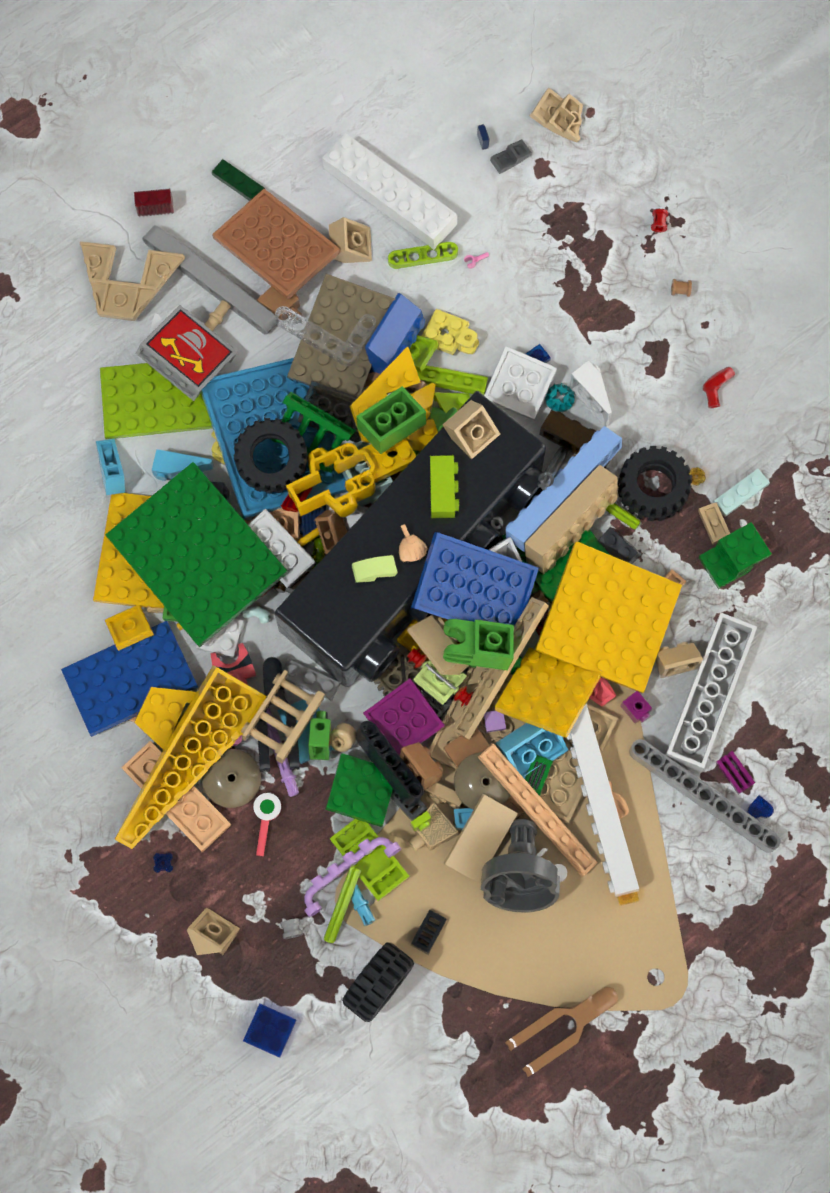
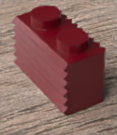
M170 188L134 192L135 208L139 217L141 215L144 217L145 215L174 213L173 197Z

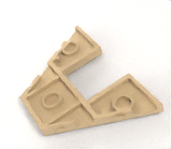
M80 241L89 282L91 283L93 297L96 302L97 313L100 317L135 321L185 259L183 254L148 250L141 284L109 280L116 247L114 245Z

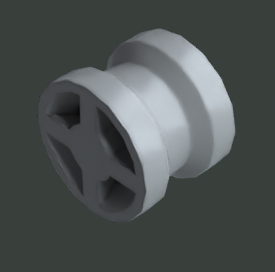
M299 918L280 923L281 928L284 929L283 939H291L303 935L302 930L299 928Z

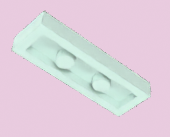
M756 469L714 500L713 503L717 502L720 512L726 517L767 487L770 482L759 469Z

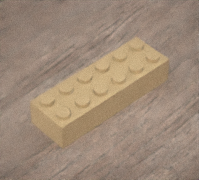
M599 465L525 542L526 562L538 567V571L543 574L553 569L556 561L567 554L569 547L580 540L581 534L592 527L597 517H602L610 504L612 505L616 502L618 498L617 476Z

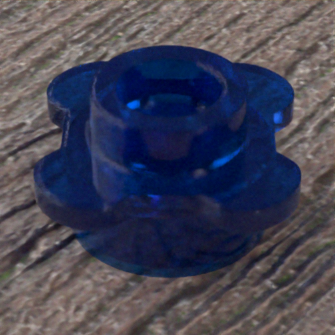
M156 853L153 856L155 860L153 870L156 873L161 871L169 873L173 870L171 865L173 855L171 853Z

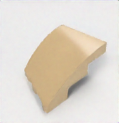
M548 88L529 116L545 128L574 142L580 140L579 127L582 121L583 104L570 94L562 99L553 90Z

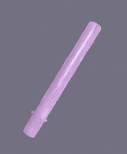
M268 708L266 713L272 716L270 708ZM267 723L268 737L279 744L282 743L277 728ZM286 758L283 764L277 761L282 776L281 782L285 783L289 796L298 795L299 791L295 782L296 775H293L292 770H290L288 759Z

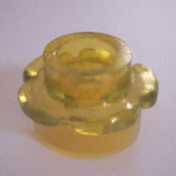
M698 467L690 469L689 474L692 475V485L698 486L700 483H704L706 479L705 472Z

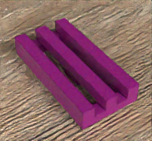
M733 751L716 761V764L738 795L755 784ZM729 758H731V759L733 760V762L735 763V765L738 767V769L740 770V772L743 774V776H744L745 779L747 780L748 784H746V782L744 781V779L742 778V776L739 774V772L737 771V769L734 767V765L732 764V762L729 760ZM724 761L729 766L731 771L734 773L736 778L739 780V782L743 786L742 788L738 786L734 778L726 769V767L723 764Z

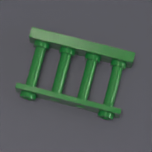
M293 392L286 395L282 402L287 406L281 419L282 422H289L294 411L303 415L304 418L297 429L301 436H303L310 421L319 424L320 428L310 447L306 446L307 456L311 451L318 448L326 431L336 434V439L329 451L339 447L343 441H349L356 432L355 429ZM271 439V440L274 441V442L282 443L283 445H285V444H284L283 442H281L280 440ZM323 462L319 464L320 469L325 472L331 473L334 470V464L325 467Z

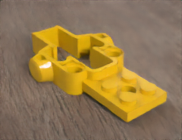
M406 438L382 454L372 444L359 450L352 443L343 444L329 452L324 448H317L307 456L310 474L286 485V488L300 516L327 504L340 517H347L357 510V502L375 493V483L405 469L416 457V454ZM391 451H396L398 453L395 457H389L387 455ZM363 460L370 468L346 480L345 488L349 493L337 499L331 496L329 489L303 502H300L296 495L322 482L319 474V464L323 462L325 467L334 464V469L338 474L356 466L358 462Z

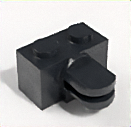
M609 527L597 540L611 556L633 564L641 555L615 528Z

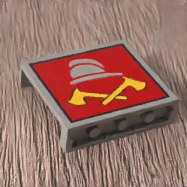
M179 305L139 345L135 354L190 399L195 401L202 389L228 362L231 363L237 351L206 327L203 322L195 318L187 309Z

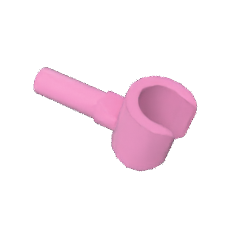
M486 252L476 257L467 255L464 261L472 260V263H469L467 266L468 268H474L476 262L488 257L489 254Z

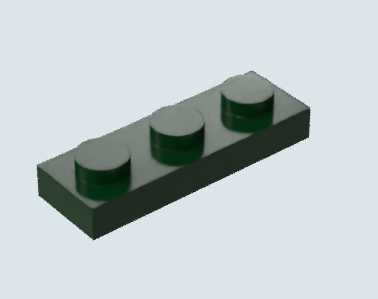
M224 159L212 170V175L249 201L265 189Z

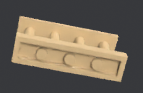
M286 670L283 671L282 675L280 673L277 674L273 681L275 685L252 721L250 723L246 722L241 730L243 733L242 740L246 741L249 735L275 750L277 754L276 760L281 764L287 758L325 696L319 690L315 695H310L286 680L288 675ZM280 687H284L305 700L306 704H308L306 710L299 711L276 697L275 695ZM270 703H273L296 717L298 723L295 727H288L267 714L265 710ZM262 719L285 733L287 740L284 744H279L254 729V727Z

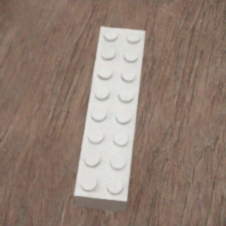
M345 133L322 157L324 170L418 239L429 245L433 250L457 225V214L348 134Z
M720 613L703 655V661L698 668L665 754L677 764L700 773L704 769L757 626Z

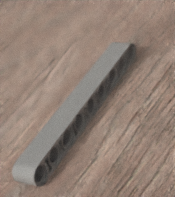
M154 225L142 238L143 242L154 251L183 254L185 259L177 269L219 301H226L231 306L230 309L263 334H267L278 322V318L271 311L160 227Z
M638 739L633 742L629 753L635 761L764 852H773L780 846L781 839L779 835L645 740ZM641 746L644 749V753H636L634 747ZM651 758H658L660 765H653ZM667 769L675 770L676 776H669ZM689 780L693 787L691 789L686 788L683 781ZM700 792H706L709 800H703L700 797ZM717 803H721L725 806L724 812H720L717 810ZM733 815H739L742 822L735 823ZM750 826H754L757 828V835H752L750 833ZM766 838H771L774 841V847L766 844Z

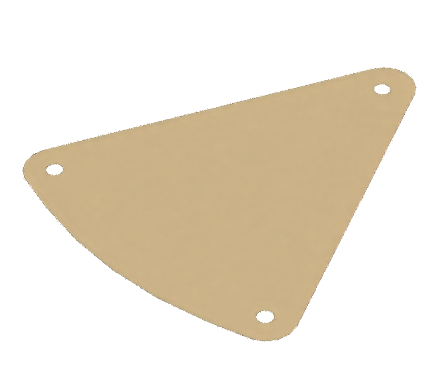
M607 680L614 690L616 697L604 706H600L591 699H588L586 703L618 718L601 756L608 781L612 783V791L624 798L629 809V813L620 819L639 891L615 897L614 892L610 893L607 881H611L609 873L605 874L602 862L605 861L603 854H599L597 842H600L598 834L594 835L591 823H594L592 815H588L586 804H589L587 796L583 797V794L569 824L563 823L598 863L582 877L537 826L534 845L536 847V855L543 848H547V852L541 857L550 860L554 865L562 864L565 866L567 877L560 883L559 898L556 903L544 910L526 913L506 911L491 905L483 898L484 891L480 890L481 879L478 883L444 864L446 857L462 830H457L458 835L431 851L425 844L415 851L409 841L417 834L410 825L411 820L399 808L378 833V837H385L392 843L397 842L401 850L394 857L410 877L380 901H377L375 898V902L369 906L371 913L376 919L372 924L364 926L360 915L353 908L354 904L351 899L343 920L382 946L386 942L393 943L411 957L415 963L440 976L495 995L552 1007L574 1008L602 988L611 987L617 992L618 1000L607 1011L663 1010L674 1006L683 998L688 987V969L650 770L635 761L629 753L633 742L638 739L644 740L641 721L635 724L621 708L622 702L635 691ZM641 746L634 747L636 753H644V749ZM438 762L443 768L442 779L437 783L455 791L454 776L456 770ZM424 792L420 799L423 804L429 808L435 803L455 827L454 808L450 807L448 803L443 804L439 802V799L435 797L434 799L430 798ZM462 803L460 809L469 808V807H467L466 805H464V804ZM417 805L415 808H413L410 811V813H414L419 808V806ZM526 812L516 819L533 821ZM510 828L493 858L508 854V847L511 844ZM348 871L341 878L336 888L335 904L339 898ZM358 878L356 885L359 886L360 891L368 889L362 880ZM431 910L447 920L429 955L412 947L411 943L428 911ZM432 917L429 918V921L437 925L441 923ZM426 924L425 926L433 932H436L437 930L436 928L428 924ZM424 931L422 932V935L432 939V935ZM421 938L418 939V941L426 946L429 945V943ZM654 968L661 970L664 974V981L658 986L651 985L647 979L648 972Z

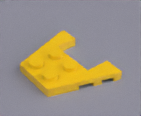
M150 687L134 723L164 749L185 704H190L197 692Z

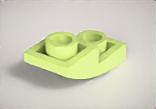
M393 555L374 557L352 563L356 582L375 581L377 577H393L398 573Z

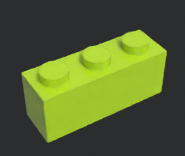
M430 456L431 518H455V511H459V499H455V493L458 492V481H454V474H458V462H454V456Z

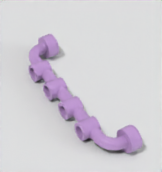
M378 837L371 842L366 839L358 845L360 850L355 854L353 851L346 853L342 857L344 862L339 866L337 863L327 868L329 873L326 876L318 875L311 880L313 885L306 891L304 896L307 906L304 911L308 917L314 916L322 909L318 901L315 903L312 901V897L316 892L325 888L328 883L358 863L361 858L370 854L377 846H385L384 852L390 858L401 850L397 842L392 843L385 837Z

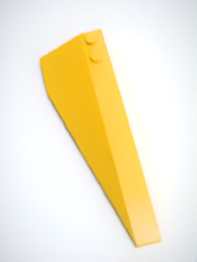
M213 665L150 772L120 827L115 840L133 849L150 829L164 817L163 815L243 735L241 732L246 722L250 723L267 696Z

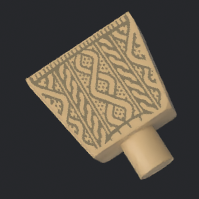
M435 803L427 810L432 817L429 822L430 826L423 831L419 829L414 831L417 835L409 841L415 851L424 844L431 851L458 835L456 828Z

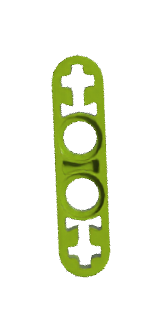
M453 242L439 243L434 249L437 252V256L434 258L427 256V252L433 250L429 245L394 250L388 255V264L391 268L400 269L450 261L457 257L458 247ZM448 248H451V250L453 251L452 254H449V252H447ZM440 249H442L443 252L442 256H440ZM416 253L419 255V259L413 261L409 258V255ZM394 257L399 259L397 263H395Z

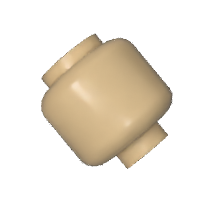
M338 724L330 733V745L339 752L348 751L356 742V730L350 724Z

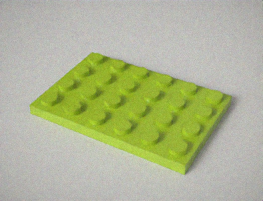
M148 363L100 368L105 439L213 429L202 394L200 393L198 398L193 401Z

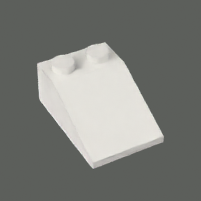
M588 360L571 374L569 386L601 424L607 427L612 411L601 371L597 365L592 364Z

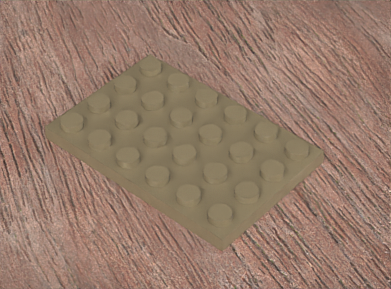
M325 274L287 378L354 402L361 395L372 366L369 362L365 346L388 308L396 299Z

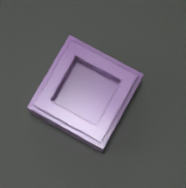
M489 711L484 714L486 733L506 730L504 714L497 711Z

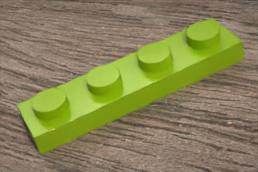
M428 365L425 366L422 372L417 371L419 379L427 383V385L434 383L436 384L435 387L469 394L479 391L485 395L488 377Z

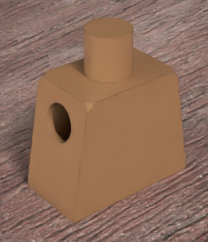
M271 286L257 299L260 304L278 318L279 322H284L288 317L297 322L302 317V313L297 310L300 307V300L296 294L290 299H286Z

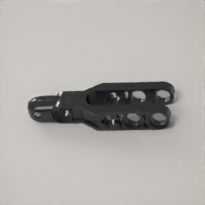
M269 657L263 663L265 696H268L274 687L273 681L277 674L280 673L282 675L283 673L282 663L276 657ZM281 686L275 696L289 704L285 699L284 687ZM285 711L286 725L288 727H295L297 724L296 717ZM260 719L257 723V730L268 737L267 722ZM258 740L260 772H270L269 746ZM298 740L288 754L290 770L300 769Z

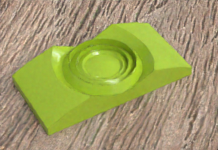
M354 819L333 835L330 840L341 855L344 856L350 851H353L355 854L360 850L358 845L362 841L368 839L371 842L378 838V835L368 823ZM383 845L377 846L370 854L361 858L354 865V867L361 870L359 878L377 901H380L410 877L394 856L387 857L384 852L386 847Z

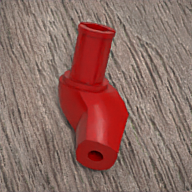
M726 367L716 372L703 384V391L708 399V408L720 407L718 390L724 383L734 377L735 372L731 367Z

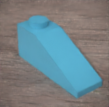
M115 439L96 441L106 495L125 493L124 473Z
M157 449L152 473L157 479L166 481L167 479H173L192 462L202 472L212 470L214 465L212 459Z

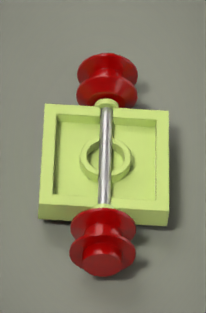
M420 647L418 650L414 648L408 654V663L413 661L415 663L414 668H419L422 665L421 671L413 681L442 705L455 693L454 702L457 700L461 701V707L468 705L474 692L468 693L466 691L467 686L461 687L458 690V686L467 675L463 672L460 675H441L430 660L425 662L427 656L420 653Z

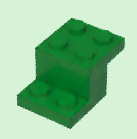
M752 522L719 539L716 547L699 555L698 558L716 587L720 589L751 572L755 564L770 557L772 553Z

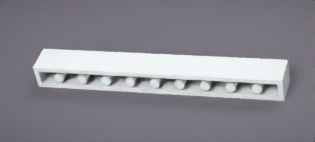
M586 703L567 740L572 741L573 747H570L571 755L578 762V766H575L578 778L582 777L584 784L580 785L583 797L587 796L589 804H586L588 815H592L594 823H591L594 835L598 834L600 842H597L599 854H603L605 861L602 862L605 874L609 873L611 881H607L610 893L614 892L615 897L639 891V886Z

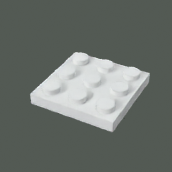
M506 346L484 396L493 403L535 420L557 368Z

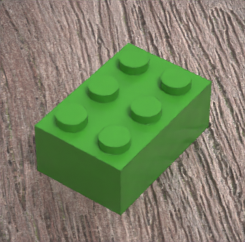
M402 386L357 415V429L382 454L426 425V411Z

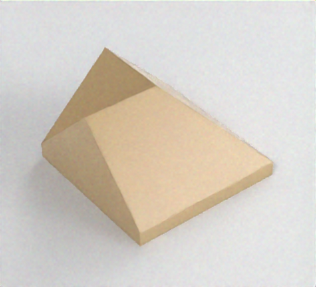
M206 908L188 927L187 932L197 955L217 952L224 955L240 928Z

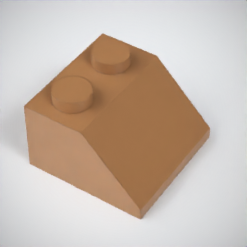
M418 742L403 747L400 757L422 784L425 791L442 779L443 768L430 757L429 749L426 746L423 747Z

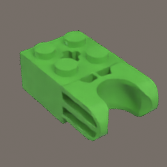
M449 619L444 623L445 635L453 637L460 642L457 645H448L444 649L443 658L445 661L508 671L514 659V625L475 620L473 622L459 619Z

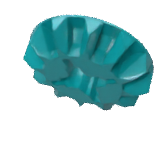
M554 383L548 389L545 396L547 406L559 412L569 410L575 400L574 391L571 390L570 386H566L563 383ZM557 392L560 393V395H565L563 397V403L562 401H560V399H556Z

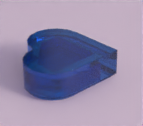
M758 795L748 807L747 813L755 819L760 817L767 819L772 816L774 809L769 802Z

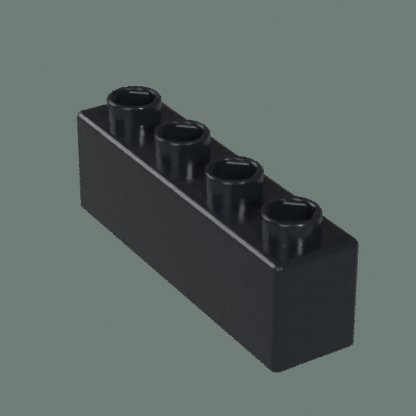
M476 391L463 406L470 400L483 405L500 435L471 459L451 439L443 426L275 611L279 632L345 687L351 686L360 675L369 682L377 680L392 664L399 653L400 647L392 641L395 635L411 617L420 622L432 615L411 608L434 532L489 550L498 543L501 536L500 532L491 526V520L494 517L501 518L511 506L520 512L523 508H527L535 495H539L543 491L541 487L537 486V483L539 482L540 474L543 473L545 444L479 391ZM430 456H454V462H458V474H454V481H458V492L455 493V499H459V511H455V518H431ZM405 524L410 535H416L427 545L428 550L422 559L413 562L401 561L399 545L402 539L405 538L401 525ZM393 555L398 572L396 576L377 577L375 581L356 582L352 563L374 557Z

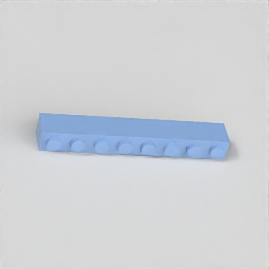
M605 426L600 431L597 430L593 434L592 439L588 443L583 444L579 453L569 459L567 466L556 473L553 484L539 495H535L527 508H523L514 522L511 521L506 526V539L511 537L514 545L525 552V542L599 465L604 467L622 448V438Z

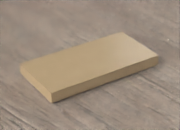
M482 794L446 857L444 864L479 883L483 866L495 855L518 813Z

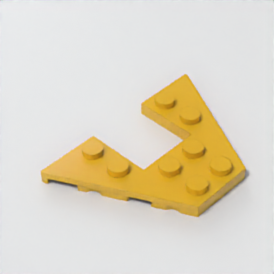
M406 347L350 405L356 426V416L385 398L387 394L396 391L402 386L407 388L421 383L409 347ZM434 419L427 420L426 425L406 437L413 450L421 452L438 433ZM358 430L362 442L370 443Z

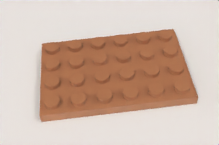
M266 189L258 193L212 234L214 240L286 299H290L340 253V248Z

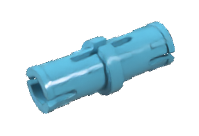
M356 885L351 897L354 904L353 908L360 915L364 926H368L375 922L376 919L370 911L368 900L364 899L359 886Z

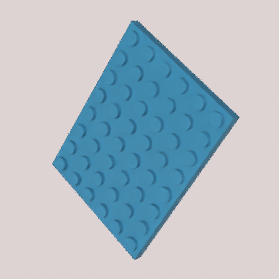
M294 358L215 376L201 391L243 519L259 515L264 509L271 512L282 508L281 505L287 497L288 491L285 489L281 493L272 492V494H266L264 491L259 492L255 488L248 486L241 478L234 461V446L238 442L240 433L242 434L245 431L244 428L248 425H253L254 421H264V418H270V420L282 419L287 409L286 404L282 402L290 392L316 407L317 404L320 406L321 403L317 388L287 378ZM294 411L288 423L292 424L293 428L298 429L304 417L301 413ZM310 421L302 436L307 447H310L320 428L319 424L314 421ZM326 431L318 448L330 450L335 440L331 431ZM271 439L260 442L253 452L255 466L260 471L268 474L281 471L289 460L287 447ZM308 462L306 464L305 473L302 474L301 477H305L310 474ZM320 469L319 474L322 482L312 488L307 499L328 489L331 496L348 492L345 488L346 479L343 473L338 474L335 469L331 473Z

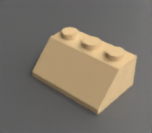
M431 615L407 629L441 675H460L469 666L447 662L443 658V651L448 645L460 644L457 639L445 635L444 623L447 619Z

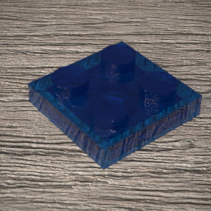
M259 1003L243 1042L281 1058L297 1020Z

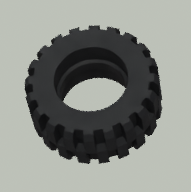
M264 418V421H254L253 425H248L244 428L245 431L242 434L240 433L238 442L234 446V461L239 475L248 486L255 488L259 492L264 491L266 494H272V492L281 493L287 489L286 485L300 479L302 474L305 473L308 462L307 448L300 432L293 428L292 424L282 422L281 419L277 418L275 420ZM266 439L280 440L289 451L287 465L277 473H264L255 466L253 461L255 447Z
M650 446L648 450L646 447L639 449V453L633 452L630 458L624 462L618 479V494L622 498L623 506H628V511L631 514L637 513V518L643 519V517H647L648 521L652 522L654 518H658V521H664L665 517L671 518L675 516L676 512H680L686 503L692 487V475L689 474V466L684 465V458L682 456L678 458L676 456L677 452L674 450L671 452L666 451L667 447L663 446L661 449H656V446ZM649 470L662 472L670 479L672 490L666 496L651 497L639 488L637 484L638 476Z
M386 942L371 958L342 999L344 1006L364 1022L372 1021L414 966L413 959L393 943Z

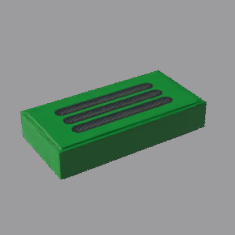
M536 754L535 760L528 769L530 773L526 775L525 780L540 796L553 761Z

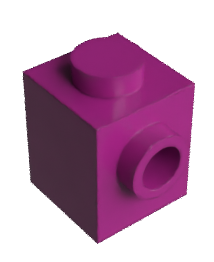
M635 691L621 704V708L635 724L639 721L643 723L651 716L649 713L652 707L638 691Z

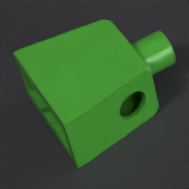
M317 711L316 718L311 719L308 745L311 760H329L331 720L327 719L328 713L326 711Z

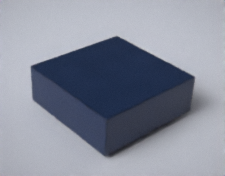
M482 124L477 128V136L481 148L484 150L489 147V136L485 125Z

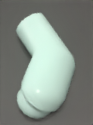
M260 606L246 608L243 611L244 618L256 616L259 618L260 623H267L270 620L269 612Z

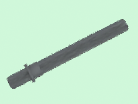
M560 447L545 472L540 474L537 486L541 487L542 490H546L547 487L553 484L554 476L568 454L567 449L565 450L564 447Z

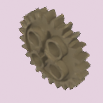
M400 643L399 653L394 659L398 664L396 666H389L374 681L375 685L379 684L377 687L378 691L383 690L384 697L403 684L401 656H404L406 681L416 677L422 669V665L419 668H414L415 664L408 663L409 658L407 656L411 651ZM393 679L400 680L399 683L395 685L390 683ZM416 682L414 683V684L417 686V688L420 690V692H421L422 690L425 691V690H424L421 686H419Z

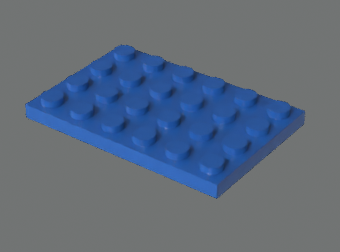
M434 532L411 608L447 620L459 619L473 622L475 620L515 626L529 602L539 568Z
M168 621L151 627L154 635L118 651L114 644L61 669L91 737L136 717L150 687L184 691L198 688Z

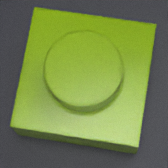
M426 811L411 821L410 825L414 831L418 829L423 831L430 826L429 822L432 817Z

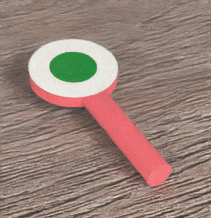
M271 793L259 795L253 806L256 816L261 819L256 856L264 857L269 821L275 819L281 811L280 800Z

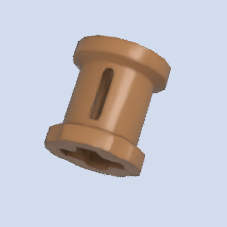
M673 279L671 295L683 294L690 297L692 281L683 282Z

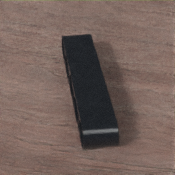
M371 721L362 722L356 733V741L401 800L408 806H416L424 794V787L378 727Z

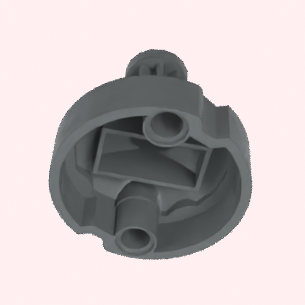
M527 819L515 820L510 826L511 844L508 847V854L497 856L485 863L482 868L480 890L484 891L483 898L488 903L506 911L526 913L544 910L556 903L559 898L560 876L557 875L558 868L550 861L536 856V847L534 845L537 825Z

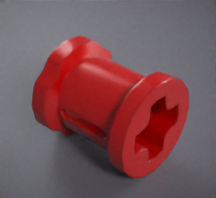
M660 208L655 209L652 212L654 219L651 230L660 233L667 230L666 218L668 217V211Z

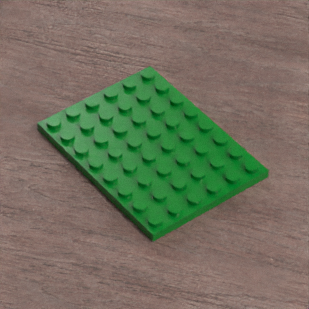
M194 462L105 534L199 648L289 573Z

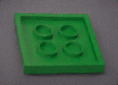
M341 753L325 810L382 827L393 788L374 763Z

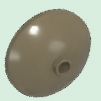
M227 749L221 758L202 776V784L207 796L214 803L226 808H237L249 803L256 796L261 784V772L257 762L248 753L238 749ZM230 774L235 775L233 782L228 780Z
M482 752L466 757L459 764L454 776V787L458 798L472 810H474L482 794L501 804H504L510 796L508 791L478 758ZM484 778H487L489 780V784L487 786H485L482 782Z

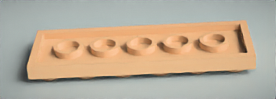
M149 741L121 768L142 789L162 752ZM195 786L165 813L201 852H204L231 826L227 819Z

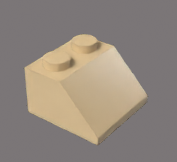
M345 217L329 224V240L340 248V253L334 260L342 263L372 261L370 227Z
M472 400L442 424L451 439L471 459L500 435L483 405Z
M688 642L677 644L675 648H660L655 661L660 678L697 670L703 658L694 643L688 644Z

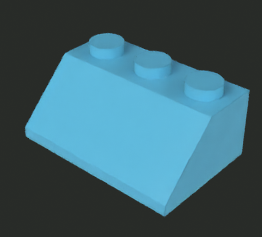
M528 723L495 743L501 753L524 779L528 775V769L535 760L536 754L553 761L568 751L562 736Z

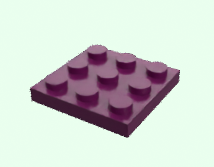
M411 678L363 712L367 720L373 722L399 756L403 747L418 742L421 744L445 726Z

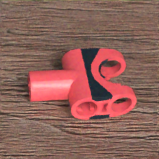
M243 643L238 644L239 656L232 664H225L220 661L219 657L217 658L216 652L210 653L212 666H216L248 685L246 679L256 676L251 658Z

